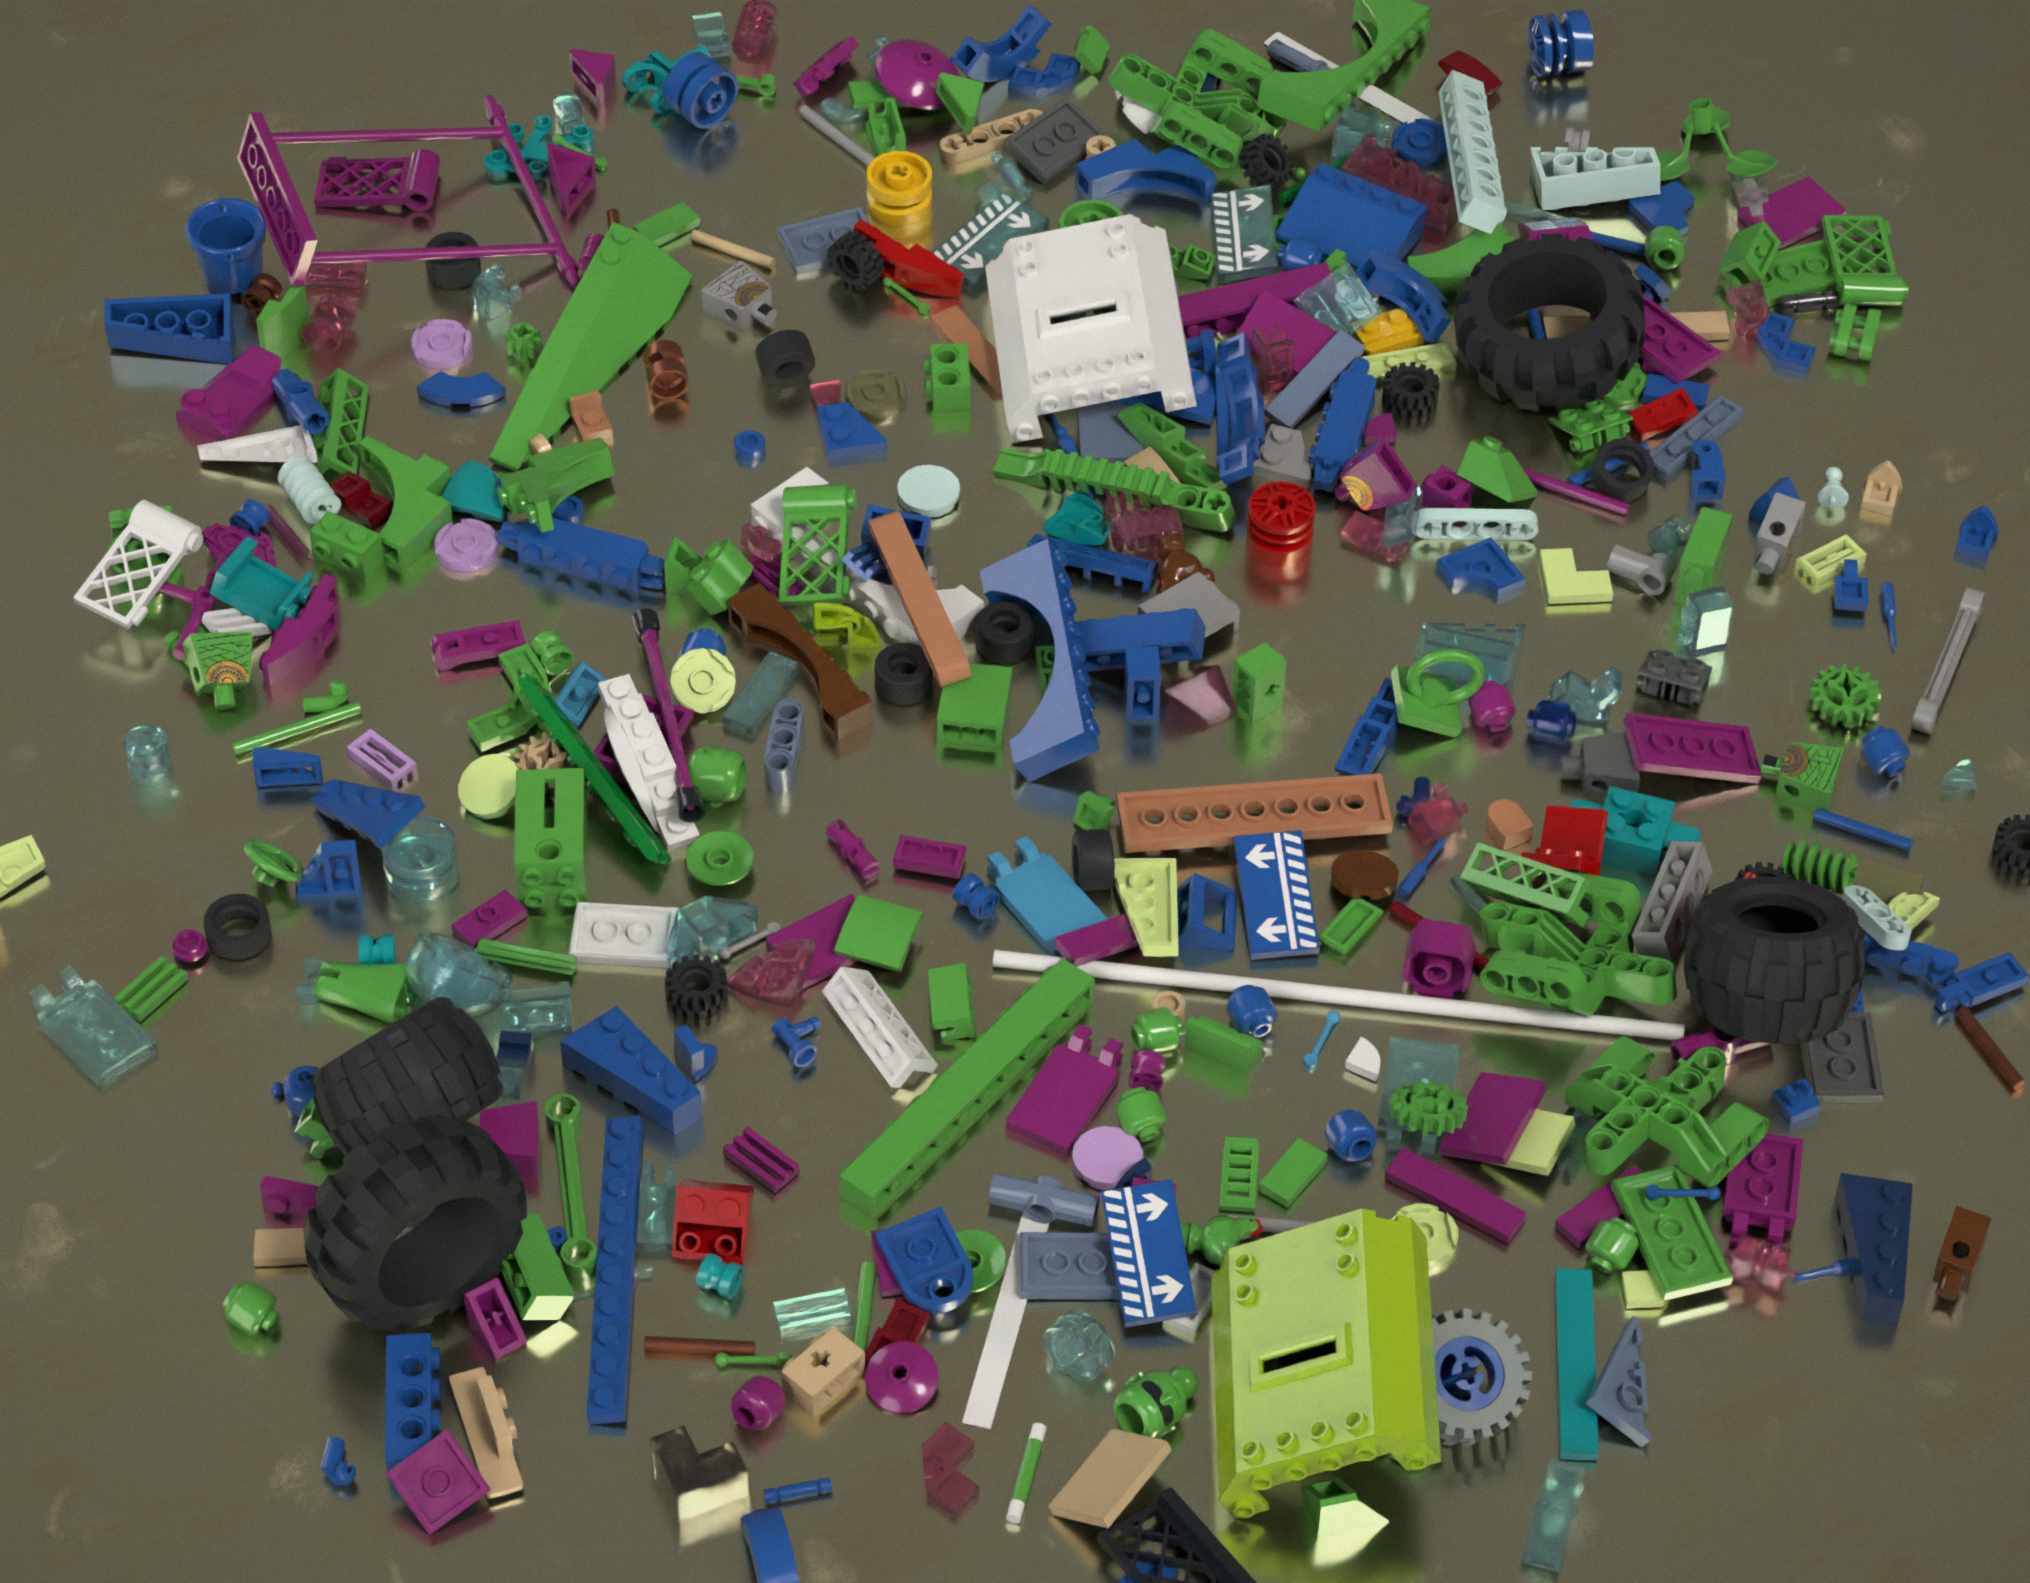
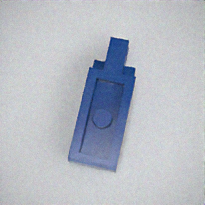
M2008 952L1953 974V978L1946 982L1945 987L1938 989L1937 998L1934 1003L1941 1012L1955 1009L1958 1005L1961 1007L1967 1006V1008L1969 1006L1972 1007L2027 985L2030 976L2014 956Z

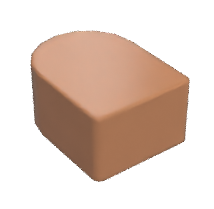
M1500 799L1494 801L1488 807L1486 828L1502 850L1510 849L1531 840L1533 823L1516 802Z

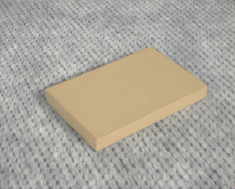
M1111 1429L1048 1505L1052 1514L1109 1528L1172 1451L1168 1441Z

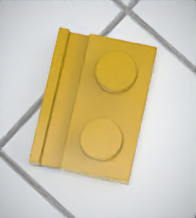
M1402 308L1352 322L1349 325L1350 335L1365 346L1364 351L1367 356L1408 349L1424 344V338L1415 322Z

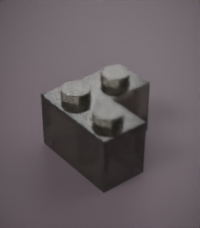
M685 1425L650 1438L652 1464L679 1521L749 1495L748 1470L734 1441L698 1454Z

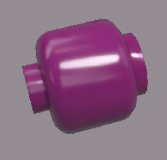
M1485 681L1481 688L1468 698V705L1473 719L1480 728H1489L1491 732L1501 731L1508 727V722L1515 716V705L1509 689L1503 684H1498L1496 681Z
M761 1375L748 1379L734 1393L731 1399V1410L735 1421L743 1428L753 1431H763L768 1428L783 1413L786 1406V1398L779 1384Z

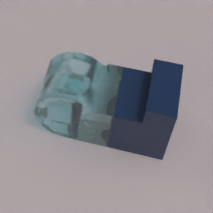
M501 1030L499 1050L496 1058L501 1072L497 1077L503 1085L500 1097L522 1099L535 1055L533 1035L531 1033Z

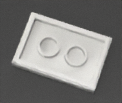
M578 902L569 954L577 957V963L672 968L679 922V908Z

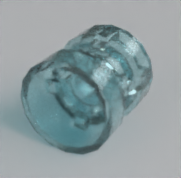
M1673 515L1663 523V526H1657L1648 533L1647 539L1654 553H1663L1671 556L1677 551V547L1680 548L1687 545L1692 530L1685 519L1681 516Z

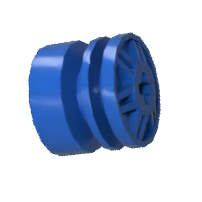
M1583 10L1562 12L1558 20L1553 13L1547 14L1545 17L1542 15L1531 17L1528 27V46L1532 66L1538 77L1548 76L1550 72L1552 75L1561 74L1563 66L1568 73L1591 69L1594 56L1593 36L1589 19Z

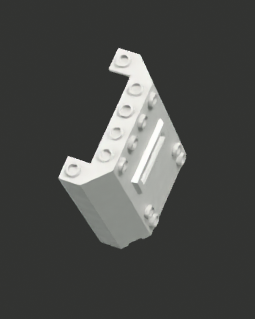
M1128 214L1009 239L1003 246V252L996 260L992 259L985 267L1006 423L1012 444L1042 438L1043 435L1038 416L1157 391L1162 393L1166 412L1197 406L1171 253L1165 229L1156 225L1154 228L1141 223L1140 218ZM1116 305V311L1056 324L1050 323L1052 318Z

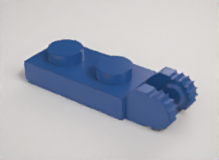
M1865 932L1863 939L1865 964L1903 971L1909 975L1927 976L1932 983H1941L1942 985H1946V982L1953 978L1954 970L1959 965V958H1957L1955 953H1951V951L1947 952L1946 950L1934 948L1932 945L1910 940L1906 949L1890 950L1881 946L1872 936Z

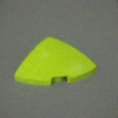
M814 603L813 629L816 642L847 640L848 649L881 647L878 630L868 617L847 606L833 603Z

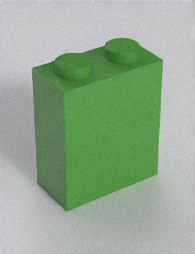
M1702 506L1681 558L1674 599L1675 604L1705 612L1726 559L1733 519L1732 514Z
M969 663L972 672L971 678L942 688L937 714V741L1002 748L1012 694L1013 667Z

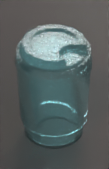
M564 91L554 98L553 110L563 135H570L574 127L585 124L581 101L577 94L571 91Z

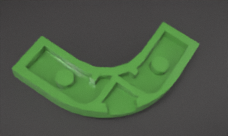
M528 643L498 654L499 664L514 687V694L510 700L494 711L466 721L467 731L481 752L527 733L537 722V718L530 710L532 704L523 693L518 683V677L523 673L537 678L548 692L549 686L546 671Z

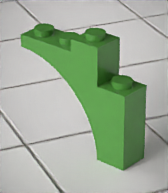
M1505 216L1503 222L1500 225L1497 224L1491 234L1475 228L1463 240L1446 249L1424 255L1408 256L1407 265L1429 280L1446 299L1456 300L1466 277H1471L1470 274L1474 266L1489 252L1498 255L1501 253L1504 244L1516 239L1515 236H1508L1507 227H1502V225H1505Z
M366 436L359 442L361 464L376 474L386 484L394 498L392 513L386 525L379 533L382 538L384 560L405 571L434 543L437 532L446 524L453 522L451 503L442 497V493L451 479L450 468L442 461L435 460L425 454L415 461L410 456L403 455L388 447L385 443Z
M601 437L528 456L529 468L499 476L502 487L497 488L502 507L506 506L513 515L527 513L529 522L531 524L535 523L542 533L554 530L552 514L564 499L590 484L614 476L609 446Z

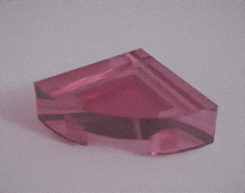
M840 380L810 385V394L816 413L817 406L837 404L841 396Z

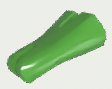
M323 962L319 970V977L315 978L310 993L313 997L324 1002L352 1008L393 1024L405 1016L407 1010L406 1003L409 1004L413 999L417 989L418 969L415 964L402 963L358 964Z

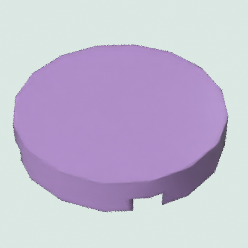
M449 319L429 321L425 327L421 329L418 327L411 337L412 356L419 364L431 369H451L461 365L470 357L473 350L471 332L463 328V324L458 321Z
M460 519L461 523L454 525L453 522L448 523L437 532L434 539L436 558L442 566L451 571L466 573L483 569L495 560L499 551L498 539L494 529L481 520Z
M1102 1126L1090 1129L1079 1137L1073 1147L1072 1165L1075 1174L1080 1180L1082 1177L1087 1181L1089 1186L1099 1190H1111L1116 1188L1119 1180L1127 1170L1143 1159V1151L1139 1141L1133 1135H1127L1119 1127Z

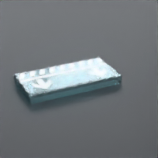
M1270 185L1211 194L1219 283L1279 273Z
M1001 193L935 249L933 253L964 274L963 285L975 291L987 280L985 267L992 259L996 260L1003 252V246L1009 239L1043 232L1049 227V218Z

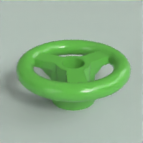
M254 839L245 843V853L256 864L252 874L257 880L271 887H275L280 879L295 883L301 881L305 870L289 853L262 840ZM286 865H288L294 872H291Z

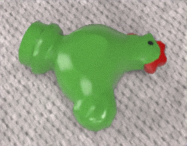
M1250 1215L1245 1218L1237 1217L1236 1219L1227 1216H1215L1203 1226H1197V1223L1191 1221V1223L1181 1222L1187 1254H1192L1195 1250L1200 1251L1207 1261L1219 1265L1220 1268L1224 1263V1255L1229 1248L1239 1246L1240 1242L1250 1237L1258 1238L1259 1233L1263 1231L1260 1220L1257 1218L1253 1219Z

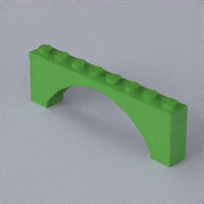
M1355 0L1352 21L1359 23L1365 30L1371 41L1372 48L1361 58L1349 64L1328 70L1280 72L1274 69L1260 82L1257 108L1320 132L1328 124H1332L1340 112L1346 111L1350 103L1355 98H1359L1369 85L1372 86L1382 73H1386L1396 60L1399 61L1403 53L1409 48H1413L1418 39L1427 35L1431 26V20L1429 19L1431 7L1413 0Z

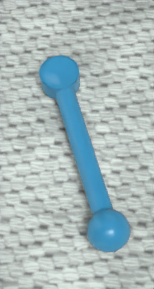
M1332 1010L1327 1014L1328 1021L1313 1050L1304 1056L1303 1063L1305 1067L1314 1068L1317 1066V1055L1333 1024L1338 1023L1340 1020V1015L1337 1011Z

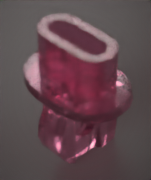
M750 523L743 526L741 544L747 548L751 557L756 555L762 560L770 562L774 557L780 555V542L768 537L765 527L762 525L753 526Z

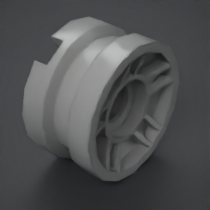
M1567 127L1564 147H1568V152H1585L1586 147H1589L1591 130L1583 129L1580 132L1575 131L1573 127Z

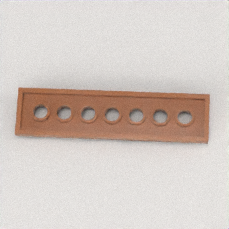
M1382 773L1116 793V805L1125 853L1234 845V836L1301 830L1303 840L1386 834L1392 833L1393 828ZM1349 802L1358 803V805H1360L1361 808L1351 809L1347 807L1345 804ZM1324 805L1328 810L1317 811L1313 809V806ZM1283 807H1290L1295 812L1291 814L1282 813L1279 809ZM1258 810L1261 815L1250 816L1246 811ZM1223 812L1229 817L1219 819L1214 817L1213 814ZM1187 814L1192 815L1195 820L1184 821L1179 817ZM1150 817H1157L1162 822L1158 824H1152L1147 822L1146 819Z

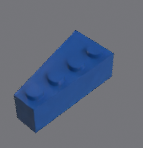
M230 293L105 300L104 325L108 345L111 348L222 364H230L234 360L233 311Z
M615 1006L560 1040L562 1066L571 1072L576 1070L585 1076V1081L596 1088L600 1085L611 1092L614 1099L623 1105L625 1103L632 1105L639 1110L641 1116L673 1136L703 1119L701 1092L618 1006Z

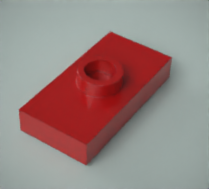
M1682 387L1627 414L1633 416V420L1629 422L1641 441H1644L1698 416V410Z

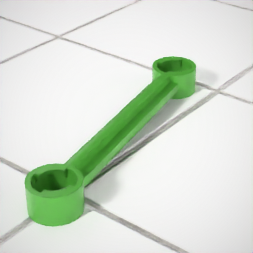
M557 1094L548 1099L545 1104V1119L548 1129L555 1135L564 1225L567 1233L566 1242L560 1251L561 1264L567 1276L573 1279H584L596 1271L597 1249L595 1244L588 1239L576 1139V1130L581 1124L580 1104L572 1095ZM561 1109L572 1111L570 1114L563 1116V1119L551 1116L554 1112ZM575 1253L588 1254L587 1258L580 1260V1264L567 1260L569 1256Z

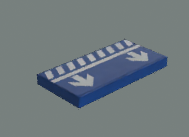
M1302 831L1234 836V848L1251 960L1319 954L1320 947Z
M1172 1179L1101 1191L1125 1328L1197 1315Z

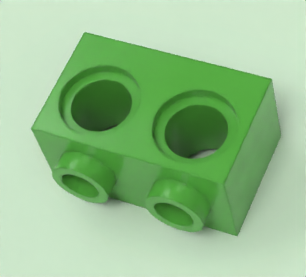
M968 343L931 344V357H925V375H931V379H926V397H932L933 410L970 409L971 386Z

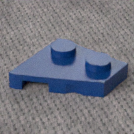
M848 402L817 406V417L828 459L887 451V439Z
M337 840L320 843L303 872L301 881L295 886L296 900L362 894L356 840Z

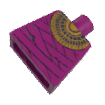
M1381 437L1346 463L1340 474L1342 482L1335 485L1334 491L1339 501L1345 502L1353 498L1361 510L1369 511L1407 501L1416 486V482L1385 437Z

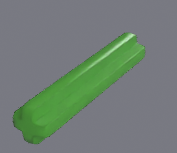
M485 938L479 940L476 948L478 958L566 975H573L577 967V957L566 953Z

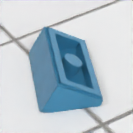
M583 661L572 670L554 697V700L574 727L579 726L598 697V683L607 680Z

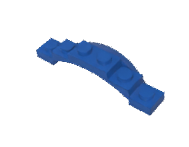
M1244 332L1217 344L1218 358L1215 362L1217 462H1219L1220 479L1225 485L1254 474L1253 461L1259 459V446L1265 444L1264 398L1258 392L1257 368L1251 362V342Z

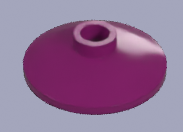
M908 1341L893 1342L879 1349L870 1359L865 1373V1384L871 1399L880 1408L898 1414L910 1413L926 1405L935 1394L939 1381L938 1368L933 1356L924 1347ZM899 1368H904L907 1370L906 1376L901 1379L895 1378L894 1372Z

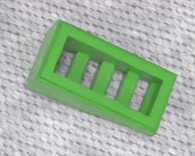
M1224 1138L1219 1210L1255 1213L1259 1157L1258 1139ZM1229 1166L1250 1167V1169L1231 1168ZM1228 1179H1229V1180H1243V1181H1250V1182H1249V1183H1245V1182H1231V1181H1228ZM1227 1192L1249 1193V1197L1227 1195Z

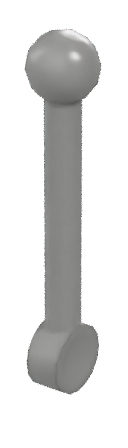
M770 922L767 925V929L730 947L723 946L719 948L718 956L723 960L728 959L731 953L779 931L780 924Z

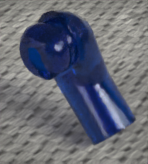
M1426 777L1416 778L1413 796L1409 798L1407 795H1402L1400 801H1397L1396 810L1404 813L1405 817L1415 816L1430 800L1429 779Z

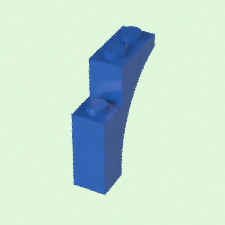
M1136 138L1077 163L1075 174V187L1088 200H1101L1111 195L1135 190H1164L1187 195L1207 203L1214 200L1213 194H1215V185L1217 183L1213 171L1207 169L1198 159L1197 155L1180 145H1175L1152 155L1151 151L1144 147Z

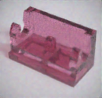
M1273 326V334L1277 336L1275 338H1268L1260 328L1252 330L1251 362L1257 368L1258 389L1264 397L1283 391L1293 379L1295 342L1289 340L1278 326Z

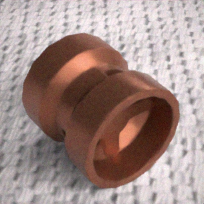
M259 273L252 280L251 287L247 288L243 293L241 303L247 311L259 316L269 299L276 301L282 293V286L272 275Z

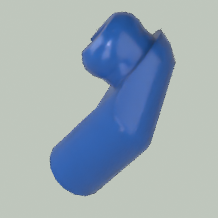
M330 1437L327 1440L323 1454L321 1471L337 1486L350 1485L356 1476V1469L353 1464L349 1467L347 1461H342L345 1441L338 1437Z

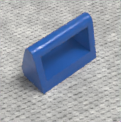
M1194 872L1177 889L1178 945L1183 948L1233 950L1235 947L1237 891ZM1204 901L1223 902L1222 933L1203 925Z

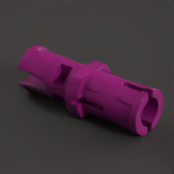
M837 819V824L840 827L834 821L831 822L826 828V835L840 848L841 856L846 861L850 860L865 879L875 876L880 870L876 865L880 863L866 849L865 841L861 837H856L842 819Z

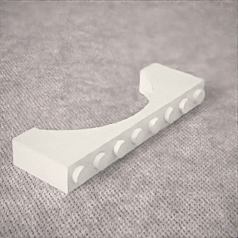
M804 468L751 504V526L758 535H763L782 552L785 515L782 503L784 488L826 485L829 483L810 468ZM806 524L793 525L792 536L799 541L811 528ZM816 535L804 547L814 554L826 542ZM830 549L819 561L828 568L838 557ZM801 550L792 557L799 566L809 559ZM817 564L808 569L817 578L824 572ZM846 565V576L850 575L851 589L850 596H844V601L851 603L865 617L878 624L891 638H896L901 643H912L921 647L895 587L872 579L865 582ZM829 577L823 585L829 586L836 592V582ZM962 584L954 589L936 590L959 641L975 630L977 615L984 608V601Z

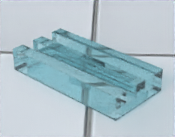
M1577 1109L1571 1115L1574 1117L1575 1127L1580 1121L1584 1124L1560 1153L1552 1168L1555 1172L1559 1169L1563 1171V1176L1568 1179L1586 1158V1140L1568 1163L1566 1160L1588 1132L1600 1122Z
M845 1288L774 1302L775 1315H777L778 1327H780L782 1339L828 1330L833 1326L838 1328L853 1325V1316ZM841 1302L839 1305L820 1308V1306ZM804 1309H806V1311H804V1312H799V1313H794V1314H789V1315H785V1314H784V1313H789V1312H794V1311H799V1310H804Z

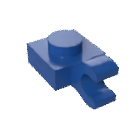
M1844 559V570L1841 571V577L1835 576L1834 609L1867 611L1869 604L1868 578H1858L1857 560Z

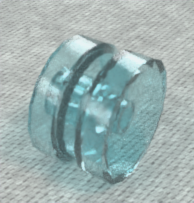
M423 815L414 817L381 848L386 885L392 894L403 901L413 903L433 902L446 896L458 881L459 867L455 834L446 823L437 818Z

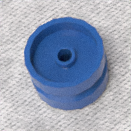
M700 51L693 52L680 59L671 69L664 84L663 100L670 109L677 114L683 115L695 127L701 129L710 128L721 122L733 107L739 91L738 79L734 73L718 65L717 61Z

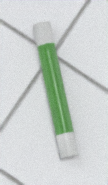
M1033 1423L1006 1515V1520L1013 1524H1018L1021 1521L1047 1427L1042 1423Z

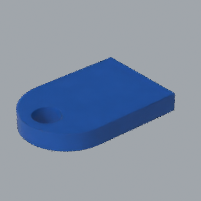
M941 1206L875 1233L876 1242L904 1297L912 1306L928 1313H943L957 1308L969 1297L974 1284L972 1266ZM941 1287H950L954 1290L948 1297H938L934 1294Z

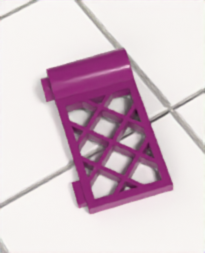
M419 149L413 152L411 157L347 159V157H329L328 160H322L314 197L315 208L405 205L413 211H427L432 207L440 158L434 151L429 149ZM402 168L401 171L393 176L386 173L391 169ZM362 170H372V172L364 177L357 174ZM329 171H342L341 174L334 178L328 175ZM379 177L385 180L376 187L370 184ZM349 178L356 181L347 188L341 185V183ZM392 186L398 190L397 194H383ZM363 187L368 190L364 195H354L355 192ZM332 189L339 192L334 196L324 197V194Z

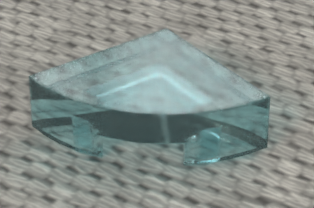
M1972 760L1960 761L1956 763L1955 767L1945 773L1941 786L1942 793L1975 792L1977 784Z

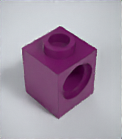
M1442 465L1434 474H1429L1424 479L1421 486L1423 491L1422 505L1427 508H1468L1471 505L1473 483Z

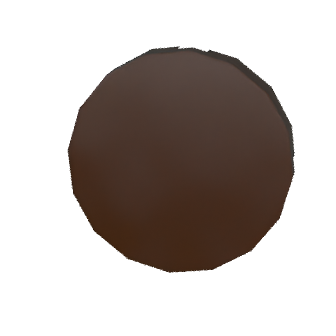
M1366 850L1349 851L1339 855L1333 861L1331 881L1338 891L1353 899H1361V896H1370V900H1378L1389 896L1396 890L1399 871L1393 861L1377 852Z

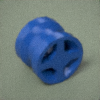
M247 499L241 505V511H236L229 520L231 526H237L238 529H244L249 531L250 535L257 536L260 531L259 528H264L271 518L269 512L261 503Z

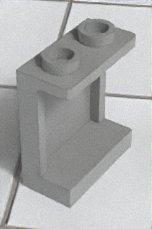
M1199 571L1138 606V615L1149 612H1167L1182 608H1195L1206 626L1205 638L1223 627H1226L1232 633L1239 630L1240 609L1236 602L1228 599L1213 581L1206 579ZM1186 661L1174 662V663H1175L1177 666H1180L1181 664L1185 663Z

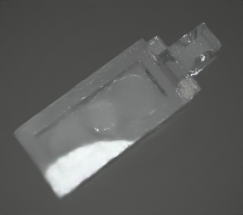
M1762 174L1750 178H1738L1730 175L1731 186L1738 204L1741 207L1749 206L1752 217L1763 215L1762 203L1768 202L1769 197Z

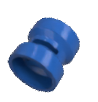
M970 873L957 883L952 898L960 906H967L970 914L976 919L983 920L990 916L998 906L1000 894L992 887H985L980 877Z

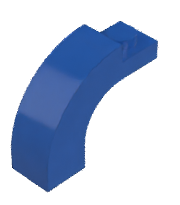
M1029 4L1009 31L1002 37L992 42L981 43L967 36L950 60L967 76L977 81L994 82L1011 76L1016 66L1025 67L1037 56L1041 50L1036 44L1052 23L1040 11Z
M1370 249L1354 273L1364 290L1385 297L1406 311L1415 322L1425 341L1435 344L1452 321L1446 312L1449 303L1442 293L1423 275L1404 262L1388 254Z
M757 1509L747 1515H743L740 1518L741 1529L750 1549L757 1583H800L789 1533L781 1509Z

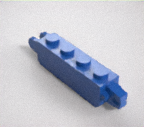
M1363 357L1353 359L1349 371L1342 370L1338 382H1332L1329 399H1332L1331 403L1326 402L1323 410L1322 420L1325 423L1318 424L1315 442H1318L1317 446H1311L1308 463L1313 464L1312 477L1314 478V489L1332 492L1336 483L1342 482L1340 474L1346 463L1360 452L1365 430L1375 405L1374 395L1377 386V380L1372 375H1368L1370 363Z
M552 518L554 530L542 533L535 523L531 524L529 519H527L525 524L504 522L497 534L498 544L518 551V561L526 562L530 565L549 568L561 573L572 574L636 592L639 591L641 586L651 589L655 588V590L666 587L665 559L649 555L647 544L641 540Z

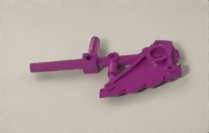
M215 523L212 527L208 526L202 531L203 543L207 546V552L210 556H214V560L217 561L213 570L207 573L205 586L199 585L196 592L164 582L157 591V593L192 604V613L172 652L173 657L179 660L184 659L185 653L182 643L191 633L197 632L204 612L213 611L217 598L209 593L217 570L247 536L258 542L254 556L276 568L274 547L270 536L260 531L259 537L250 535L249 531L238 529L237 526L230 525L227 527Z

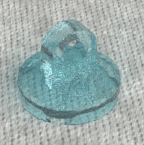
M998 149L990 155L993 164L1000 174L983 185L975 193V197L983 206L989 204L1009 189L1012 190L1023 204L1033 198L1034 194L1031 188L1026 189L1023 185L1025 182L1024 176L1010 157L1003 154L1002 149Z

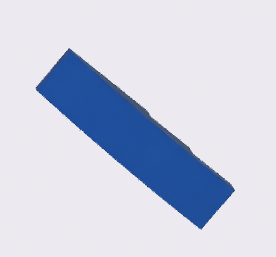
M1385 677L1377 696L1372 697L1364 716L1360 715L1335 766L1336 772L1347 776L1372 774L1401 725V723H1398L1392 679Z

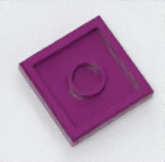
M448 1429L386 1473L389 1480L429 1535L491 1491V1488Z

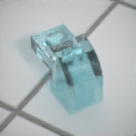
M1612 666L1591 682L1570 670L1550 685L1547 710L1570 723L1585 725L1602 723L1609 719L1611 704L1617 702L1622 694L1623 672Z

